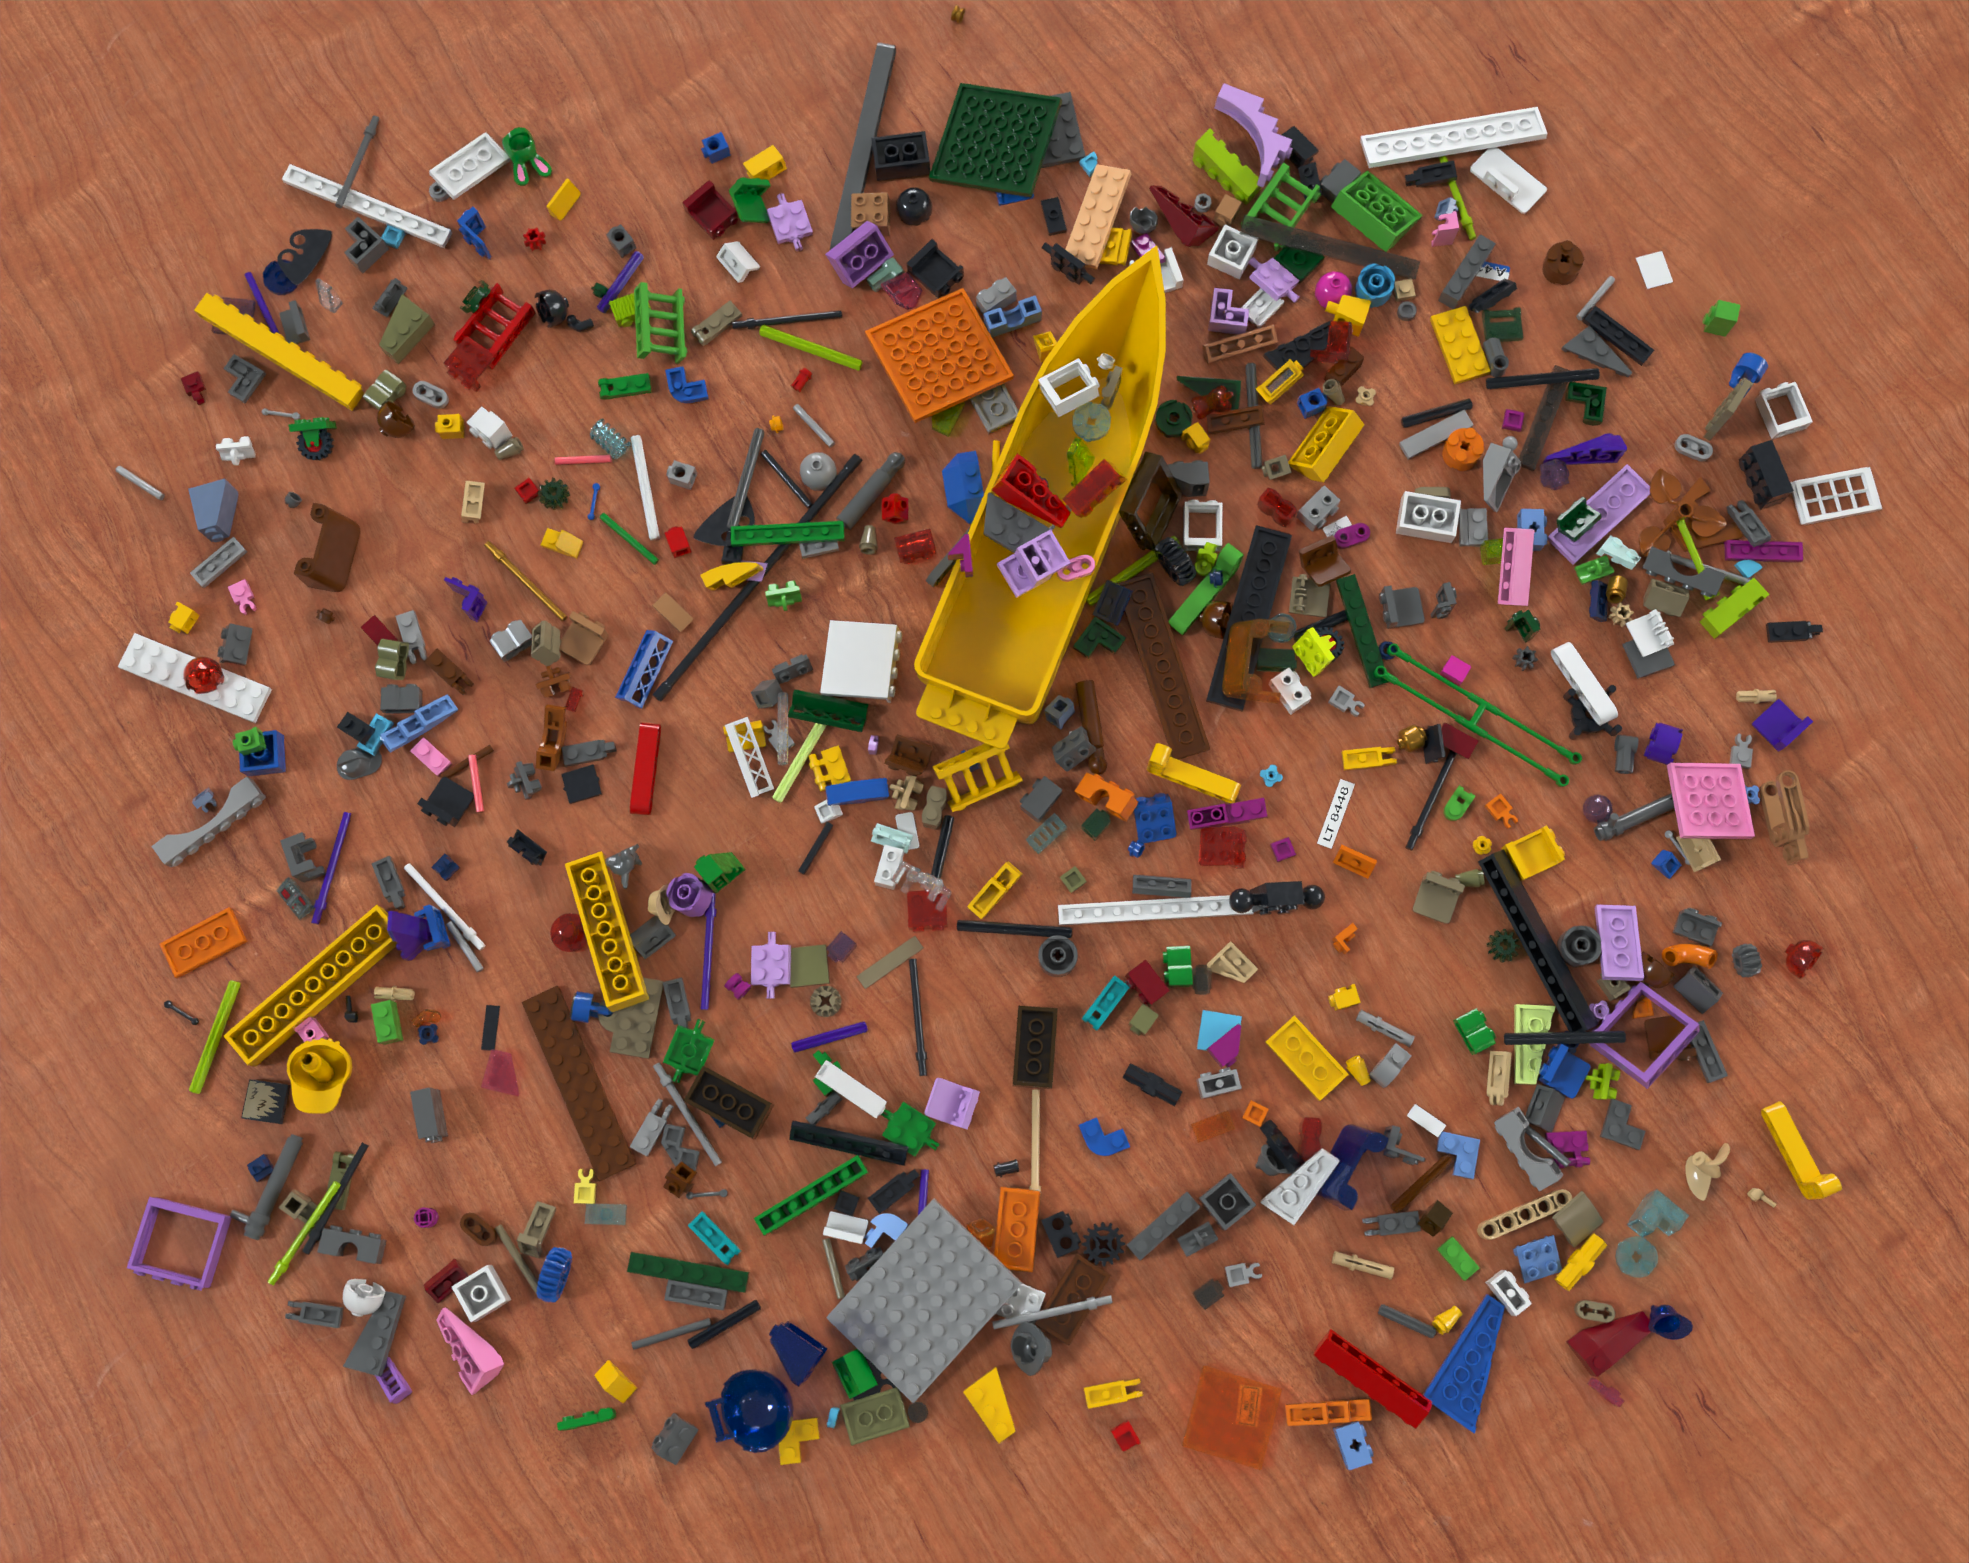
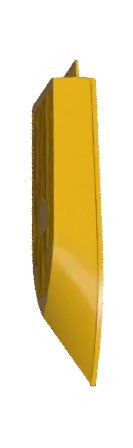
M1157 245L1113 278L1074 318L1044 360L1019 409L968 532L973 577H965V571L961 572L960 560L964 559L956 560L915 659L914 666L917 676L926 685L916 710L917 716L923 720L995 748L1004 749L1008 744L1017 721L1023 724H1033L1039 718L1121 517L1119 510L1141 458L1158 404L1166 352V298ZM1102 353L1112 356L1115 359L1113 368L1104 370L1099 367L1097 357H1100ZM1080 359L1083 365L1087 364L1091 377L1097 379L1100 385L1098 388L1099 396L1058 417L1042 393L1038 379ZM1116 365L1123 368L1121 383L1111 409L1106 411L1101 408V401L1103 399L1102 389L1107 385L1106 380L1109 372H1113ZM1079 375L1054 390L1059 398L1063 400L1087 386ZM1018 453L1033 464L1037 469L1036 473L1038 476L1046 478L1049 490L1054 495H1057L1065 506L1067 504L1073 506V510L1070 512L1071 514L1062 528L1055 526L1052 530L1067 558L1072 559L1081 555H1089L1095 561V569L1090 575L1069 582L1060 580L1056 572L1051 576L1050 580L1016 598L997 566L998 562L1014 553L984 535L988 493L990 492L1002 499L991 489ZM1012 505L1013 507L1017 508L1018 510L1022 511L1023 513L1027 514L1028 516L1032 517L1033 519L1037 520L1038 522L1042 523L1048 528H1050V526L1052 525L1051 523ZM1082 564L1081 567L1083 569H1087L1089 566L1087 564ZM1064 570L1063 573L1069 575L1070 571Z

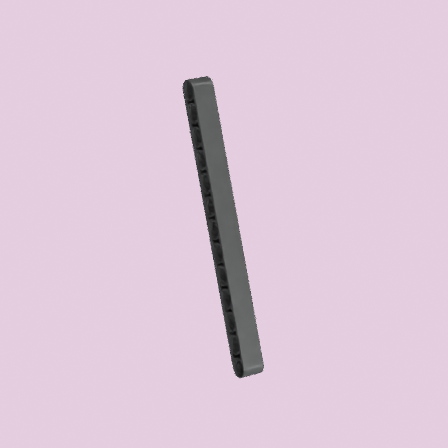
M877 43L830 250L855 231L851 227V195L864 193L873 155L872 138L877 137L895 60L896 45Z

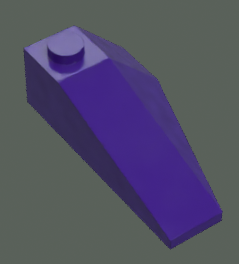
M1607 433L1548 455L1542 464L1543 466L1617 463L1627 451V446L1620 435Z
M388 911L387 931L392 941L397 942V950H402L401 957L407 961H412L424 949L423 945L432 942L427 919Z

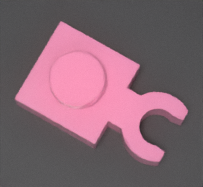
M245 579L228 587L236 605L240 604V611L244 615H247V606H250L254 611L256 610L255 604L250 601V599L254 598V595Z

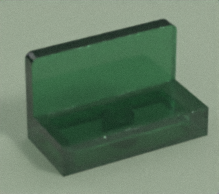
M1260 648L1256 671L1283 672L1287 668H1290L1291 671L1296 670L1297 660H1295V651L1293 649Z

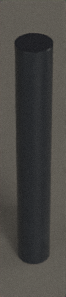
M827 822L800 866L799 873L805 875L833 827L831 823Z

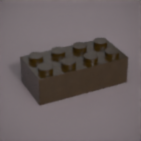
M1018 1005L1013 1087L1052 1089L1058 1008Z
M702 1066L683 1100L754 1140L774 1107V1104L705 1066Z

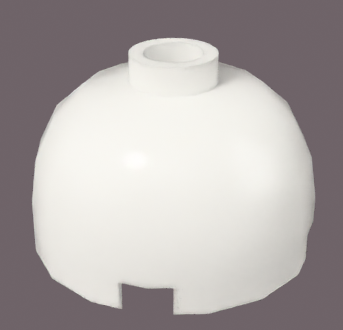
M364 1279L348 1280L343 1291V1303L353 1315L358 1317L374 1313L381 1306L384 1299L385 1290L382 1286L373 1282V1286L365 1284L366 1280Z

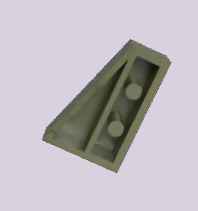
M402 294L379 346L388 357L399 364L435 324L426 312Z

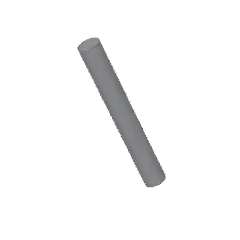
M1608 277L1576 316L1578 320L1582 321L1615 282L1614 277Z
M799 404L793 407V410L830 448L835 444Z
M119 465L116 468L117 473L157 499L163 500L165 494Z
M448 922L446 926L476 972L482 971L484 969L454 922Z

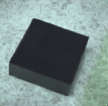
M841 1190L834 1209L853 1216L860 1197Z

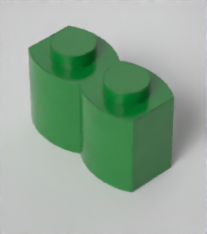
M1190 946L1166 947V952L1162 953L1163 964L1167 963V971H1164V983H1168V988L1191 987L1193 985Z
M1477 1008L1453 1020L1472 1055L1496 1044L1494 1031L1491 1028L1488 1029L1485 1024V1015L1481 1010L1478 1011Z

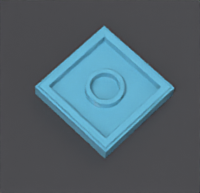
M1203 1010L1197 1049L1207 1051L1206 1049L1238 1023L1241 1025L1242 1016Z

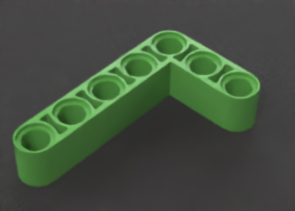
M1227 543L1219 553L1216 565L1210 571V573H1213L1214 569H1217V571L1222 570L1223 585L1215 588L1214 584H1210V573L1207 574L1171 617L1169 625L1184 635L1198 619L1201 611H1204L1206 606L1213 601L1237 572L1244 554L1230 543Z

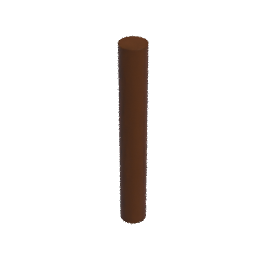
M488 745L473 755H476V760L478 761L494 750L491 745ZM466 758L441 773L440 776L447 778L453 776L469 766V759Z

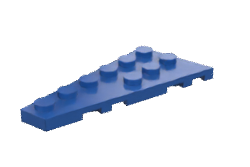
M1488 1294L1483 1298L1423 1393V1396L1432 1401V1405L1474 1434L1490 1372L1493 1351H1495L1496 1338L1505 1309L1503 1304Z

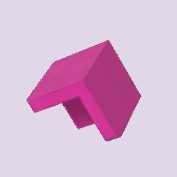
M1451 655L1439 675L1460 686L1471 666Z

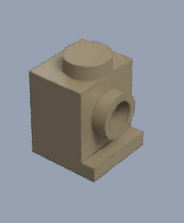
M1286 455L1263 462L1264 466L1261 467L1264 477L1268 476L1269 480L1291 473ZM1274 464L1278 465V470L1275 472L1272 470V465Z
M1602 978L1597 980V983L1611 1001L1631 989L1625 980H1614L1617 984L1616 986L1611 983V980H1602Z

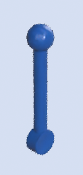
M598 483L593 484L594 493L591 510L588 514L589 520L595 518V503L597 492L600 490Z

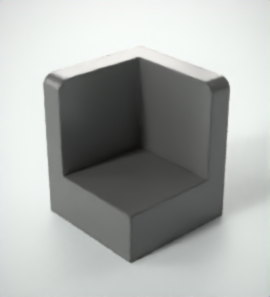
M777 679L762 681L751 691L758 709L773 707L784 696Z

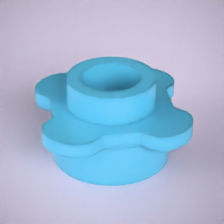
M1270 765L1268 769L1261 770L1260 777L1263 778L1267 787H1272L1276 782L1282 781L1283 776L1278 773L1276 765Z

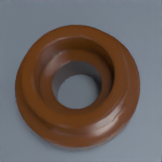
M325 608L322 611L317 610L316 618L322 622L330 624L331 621L335 620V617L332 616L333 612Z

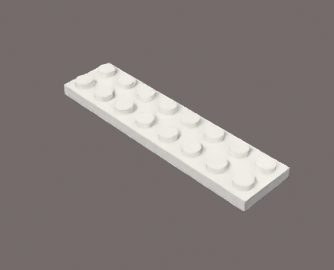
M134 633L118 665L120 669L253 723H256L272 691L267 686Z

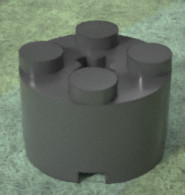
M1574 926L1559 937L1556 947L1565 963L1577 968L1592 963L1601 954V938L1591 927ZM1578 943L1582 945L1580 950L1577 948Z
M1060 935L1051 936L1045 940L1040 946L1038 953V962L1041 969L1052 977H1063L1071 973L1076 966L1078 958L1077 948L1073 942ZM1056 952L1063 956L1060 958V961H1056V958L1052 957L1055 956Z

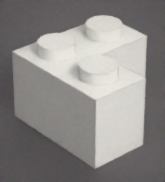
M483 407L467 421L470 433L476 438L479 436L489 449L493 447L497 450L513 436L503 420L492 411L488 412Z

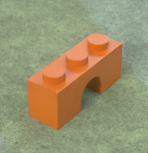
M1086 772L1075 790L1080 799L1094 806L1102 798L1109 797V801L1105 806L1111 815L1127 822L1138 804L1132 791L1128 789L1122 790L1112 781L1107 783L1098 774L1091 775Z

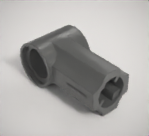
M1495 337L1485 341L1483 347L1490 366V375L1502 377L1507 370L1509 360L1504 355L1499 338Z
M1619 734L1616 736L1614 750L1617 751L1615 772L1620 774L1633 773L1634 754L1638 749V737Z

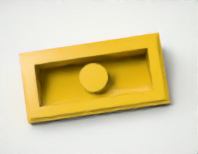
M568 178L547 204L550 215L559 221L565 217L581 195L580 191Z

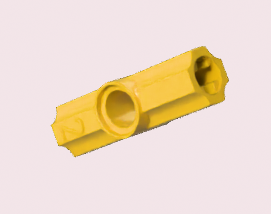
M1594 1233L1591 1234L1581 1248L1575 1250L1568 1258V1263L1556 1276V1282L1567 1291H1570L1581 1276L1586 1275L1595 1264L1594 1261L1607 1246L1605 1241Z

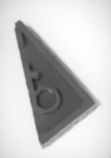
M1590 325L1561 348L1562 351H1569L1579 355L1578 358L1588 360L1599 367L1610 368L1616 371L1615 373L1618 375L1629 377L1632 374V371Z

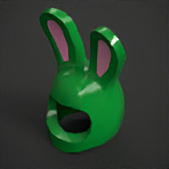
M518 127L503 137L502 146L513 162V176L517 185L525 186L529 182V176L524 164L526 162H530L541 177H549L552 174L551 166L537 154L530 131L526 128Z

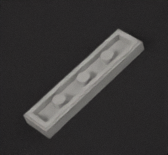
M1462 410L1401 441L1399 446L1409 460L1446 441L1453 431L1460 428H1472L1473 423L1466 411Z

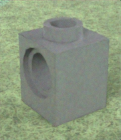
M674 460L672 466L668 467L666 475L671 484L691 490L697 476V471L693 466ZM679 472H685L683 477H677Z

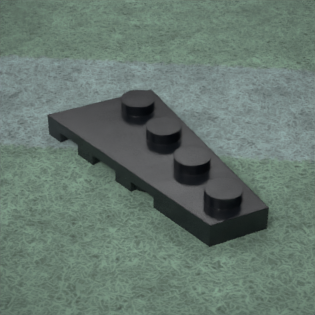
M1328 321L1310 330L1309 333L1303 336L1300 335L1294 338L1293 341L1284 343L1276 349L1264 353L1263 357L1276 370L1280 369L1289 359L1293 362L1297 360L1305 368L1342 337L1343 333L1331 321ZM1289 369L1282 376L1287 380L1294 373Z

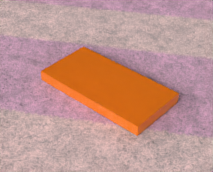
M228 907L163 941L159 945L174 977L179 978L248 941L232 908Z
M1000 1187L994 1256L1009 1270L1033 1272L1041 1191Z

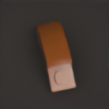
M549 704L545 706L543 736L541 744L536 751L537 769L555 771L558 766L567 729V722L565 721L566 707Z

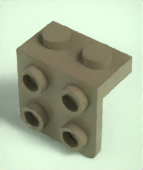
M1427 872L1423 876L1412 910L1414 913L1448 924L1458 897L1463 893L1465 885L1460 884L1461 881L1458 879L1444 878L1439 872Z

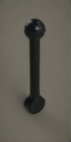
M165 1001V1008H171L190 1020L192 1025L199 1023L198 1018H193L173 1005V1002Z

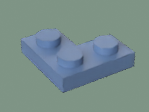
M1442 1131L1438 1137L1436 1151L1456 1155L1452 1175L1474 1179L1480 1140Z

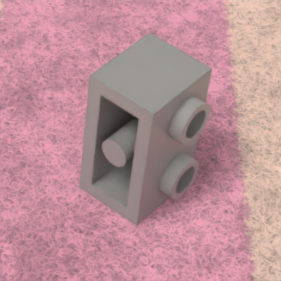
M1006 277L1002 280L998 279L987 290L983 289L977 294L976 306L983 315L1000 307L1004 309L1017 300V291Z
M1323 486L1298 511L1296 517L1313 532L1316 528L1320 529L1327 522L1325 519L1329 515L1333 516L1339 510L1338 505L1341 500L1326 486Z
M1230 1067L1220 1069L1219 1073L1214 1075L1211 1072L1200 1074V1078L1196 1080L1201 1100L1242 1089L1237 1069L1231 1070Z

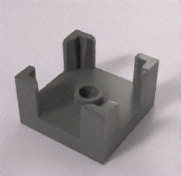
M301 832L280 840L292 877L305 883L325 875L326 872L323 866L316 868L311 859L305 860L303 853L316 849L317 845L315 839H305V833Z

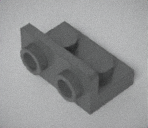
M1693 908L1680 911L1672 933L1711 947L1718 928L1722 926V922L1717 921V918L1714 916L1698 914L1699 911Z

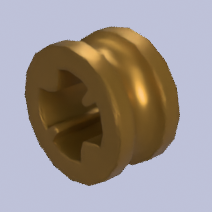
M956 5L951 15V21L954 22L956 20L960 24L965 15V8L960 9Z

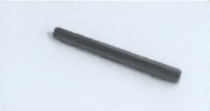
M1247 363L1245 368L1248 407L1258 406V391L1255 389L1257 388L1256 364ZM1260 426L1249 428L1251 467L1253 469H1259L1262 466Z
M754 429L728 519L727 527L731 529V526H738L764 437L763 429Z

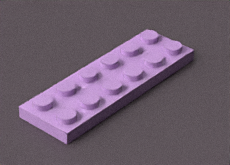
M1627 464L1586 501L1588 506L1601 513V519L1576 542L1558 532V528L1547 537V540L1574 565L1650 495V486Z

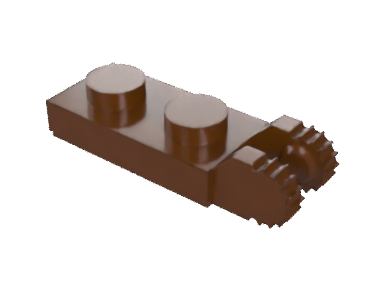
M438 648L424 661L445 682L462 695L466 692L457 684L461 679L468 686L472 687L474 685L465 676V673Z

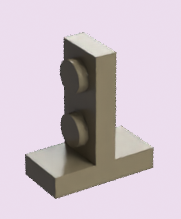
M536 1202L524 1233H519L517 1238L521 1253L540 1258L542 1254L541 1245L556 1212V1207Z

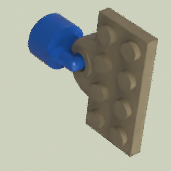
M1751 352L1744 353L1732 371L1731 380L1729 381V386L1733 388V391L1729 393L1727 398L1715 410L1712 420L1705 427L1707 432L1704 438L1710 441L1734 414L1753 384L1760 382L1768 369L1767 361L1762 356Z
M643 978L649 1000L615 1012H611L606 1007L605 1000L601 1003L593 1002L594 994L577 991V993H574L570 1018L571 1020L589 1023L590 1017L598 1018L600 1024L607 1031L613 1032L610 1047L611 1053L649 1059L664 981Z

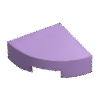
M871 735L868 746L869 754H877L878 736Z

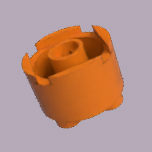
M1460 428L1453 431L1443 447L1442 456L1444 462L1450 468L1458 469L1457 471H1467L1473 468L1484 451L1483 440L1473 428Z

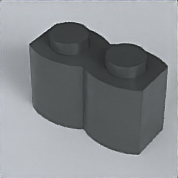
M388 684L387 687L381 688L380 710L383 713H414L415 710L422 707V689L415 684H406V687L401 688L395 684Z

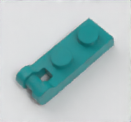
M1114 975L1082 1017V1020L1089 1022L1093 1025L1092 1028L1098 1031L1130 987ZM1095 1011L1101 1014L1099 1019L1092 1016Z
M703 1211L688 1225L725 1265L731 1262V1258L735 1254L738 1255L741 1252L740 1248ZM727 1245L730 1249L724 1254L721 1249Z

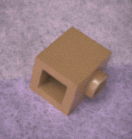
M1225 194L1215 211L1214 220L1221 226L1227 225L1231 227L1240 211L1242 202Z

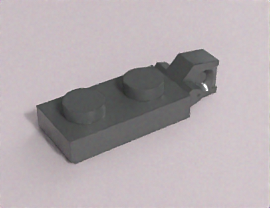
M595 740L562 747L564 765L566 767L604 760L603 758L607 757V753L617 751L614 742L605 743V740Z
M387 856L371 863L384 897L389 903L393 902L395 909L401 910L405 908L402 897L406 896L405 890L392 857Z
M683 978L663 982L673 1024L689 1029L687 1022L691 1021V1012Z

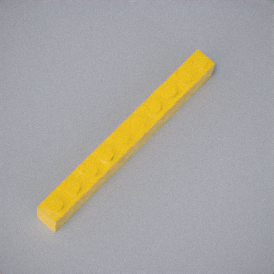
M206 293L194 309L203 320L353 411L365 394L361 389L362 385L353 379L351 381L346 379L347 376L341 371H333L326 362L317 361L316 357L310 352L306 351L304 353L294 342H286L281 334L277 332L273 334L266 325L255 323L250 315L246 313L242 315L239 313L238 308L232 304L226 305L223 303L224 300L215 294L212 296Z

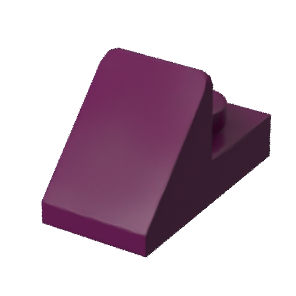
M965 534L948 553V560L964 559L960 560L961 572L965 571V577H973L969 534Z

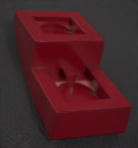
M376 615L372 616L361 626V629L377 646L381 639L399 641Z

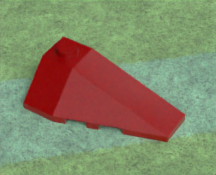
M1017 453L999 476L991 491L1006 502L1062 528L1071 514L1059 497L1047 487L1048 483L1045 479L1042 481L1036 473L1037 469L1033 464Z

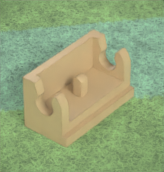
M466 481L461 515L462 522L467 523L468 520H473L474 523H479V519L481 520L485 483Z
M1676 837L1694 872L1721 860L1710 839Z

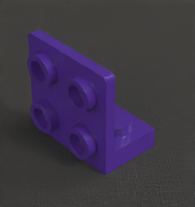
M445 577L444 581L454 592L465 596L461 609L471 620L478 622L488 603L484 599V595L473 585L469 584L467 587L462 584L461 580L452 577V579Z
M1778 699L1752 722V726L1779 752L1787 747L1813 721L1808 716L1801 720Z

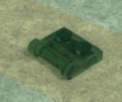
M1514 307L1512 310L1490 311L1487 309L1482 311L1485 341L1495 337L1499 338L1500 342L1523 340L1520 307ZM1490 318H1514V321L1490 323Z

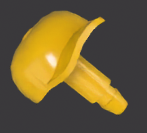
M324 1038L305 1041L290 1054L287 1062V1074L292 1085L293 1102L296 1108L303 1113L325 1114L333 1111L337 1106L343 1086L350 1078L353 1068L350 1055L347 1050L340 1046L339 1041L333 1042L332 1039L325 1040Z

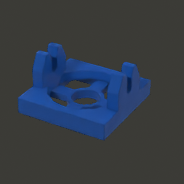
M429 904L424 906V909L414 913L415 917L427 918L433 938L432 942L423 945L424 950L430 951L440 947H450V940L439 909Z

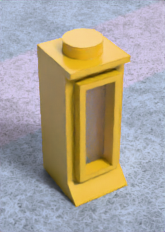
M1289 359L1262 385L1255 389L1271 405L1304 376L1302 373L1304 368L1297 360L1293 362Z

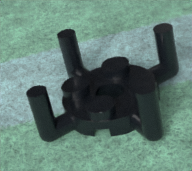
M1610 685L1605 690L1608 697L1616 691V687ZM1571 688L1564 694V700L1572 705L1570 714L1575 728L1569 734L1571 740L1576 739L1581 732L1587 734L1597 733L1603 729L1609 735L1616 736L1622 730V726L1619 724L1614 727L1610 726L1608 722L1598 725L1594 719H1588L1585 714L1587 709L1580 698L1577 700L1573 697L1576 694L1575 689Z

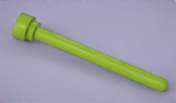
M1678 520L1677 525L1699 574L1705 568L1685 521ZM1703 595L1705 600L1711 599L1710 597Z

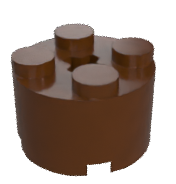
M1569 240L1554 244L1548 250L1543 262L1542 269L1545 278L1553 284L1568 285L1572 283L1579 274L1584 262L1582 251Z

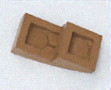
M666 592L652 605L679 632H682L694 620Z

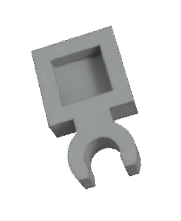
M1341 686L1337 687L1328 701L1329 704L1342 712L1349 709L1350 713L1355 717H1358L1360 714L1355 711V707L1358 706L1363 709L1365 706L1361 701H1353L1355 695Z
M772 720L774 725L772 730L767 729L766 726H763L768 735H772L768 740L777 753L781 755L793 747L795 743L783 728L779 731L777 722Z
M1740 733L1735 736L1737 746L1731 747L1729 764H1741V768H1751L1753 749L1748 748L1752 741L1751 735L1746 737V742L1741 740Z
M1245 1263L1224 1267L1229 1287L1249 1283L1248 1277L1261 1278L1262 1274L1255 1275L1253 1273L1254 1267H1258L1260 1264L1253 1263L1249 1268H1246Z

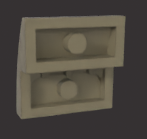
M1582 1191L1552 1217L1557 1228L1564 1233L1568 1243L1574 1248L1603 1223L1600 1214Z

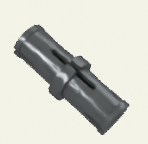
M833 1091L824 1101L819 1102L818 1106L805 1118L811 1125H816L824 1116H828L830 1111L843 1099Z

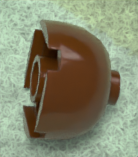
M390 401L383 404L378 411L377 423L380 426L379 430L387 437H405L412 431L415 424L408 414L405 417L401 413L402 408Z
M1214 601L1207 605L1204 611H1201L1199 620L1202 622L1205 633L1209 636L1219 639L1224 638L1229 615L1233 608L1231 602Z
M1644 951L1641 953L1644 979L1638 982L1653 988L1667 986L1676 975L1667 970L1664 965Z

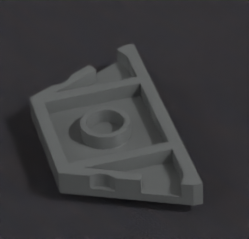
M988 493L984 535L1009 551L1015 553L1019 546L1050 530L1047 526L992 493Z

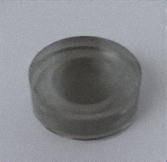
M916 1401L909 1406L908 1417L911 1421L921 1423L927 1418L928 1408L923 1402Z

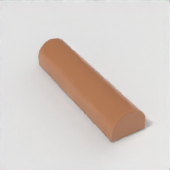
M1273 324L1202 345V350L1206 362L1210 363L1278 343Z

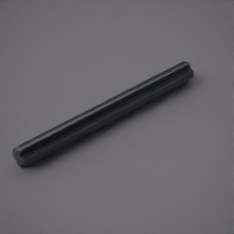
M1598 368L1487 378L1486 388L1496 389L1596 380L1600 377V371Z
M969 920L957 921L958 931L1041 937L1056 935L1066 938L1072 937L1071 927Z
M1625 1031L1504 1034L1505 1045L1624 1043L1626 1041Z

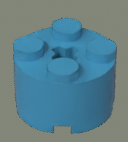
M1370 264L1364 267L1355 285L1357 298L1370 300L1369 308L1385 304L1394 289L1395 276L1387 266H1380L1378 264Z

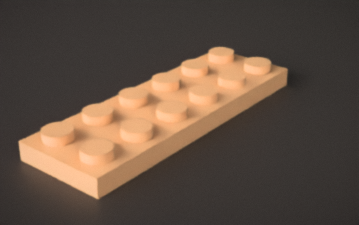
M1096 164L1066 247L1068 252L1085 263L1086 268L1098 269L1111 228L1131 177L1130 170Z

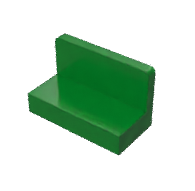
M858 1349L832 1362L849 1399L877 1385L864 1355Z

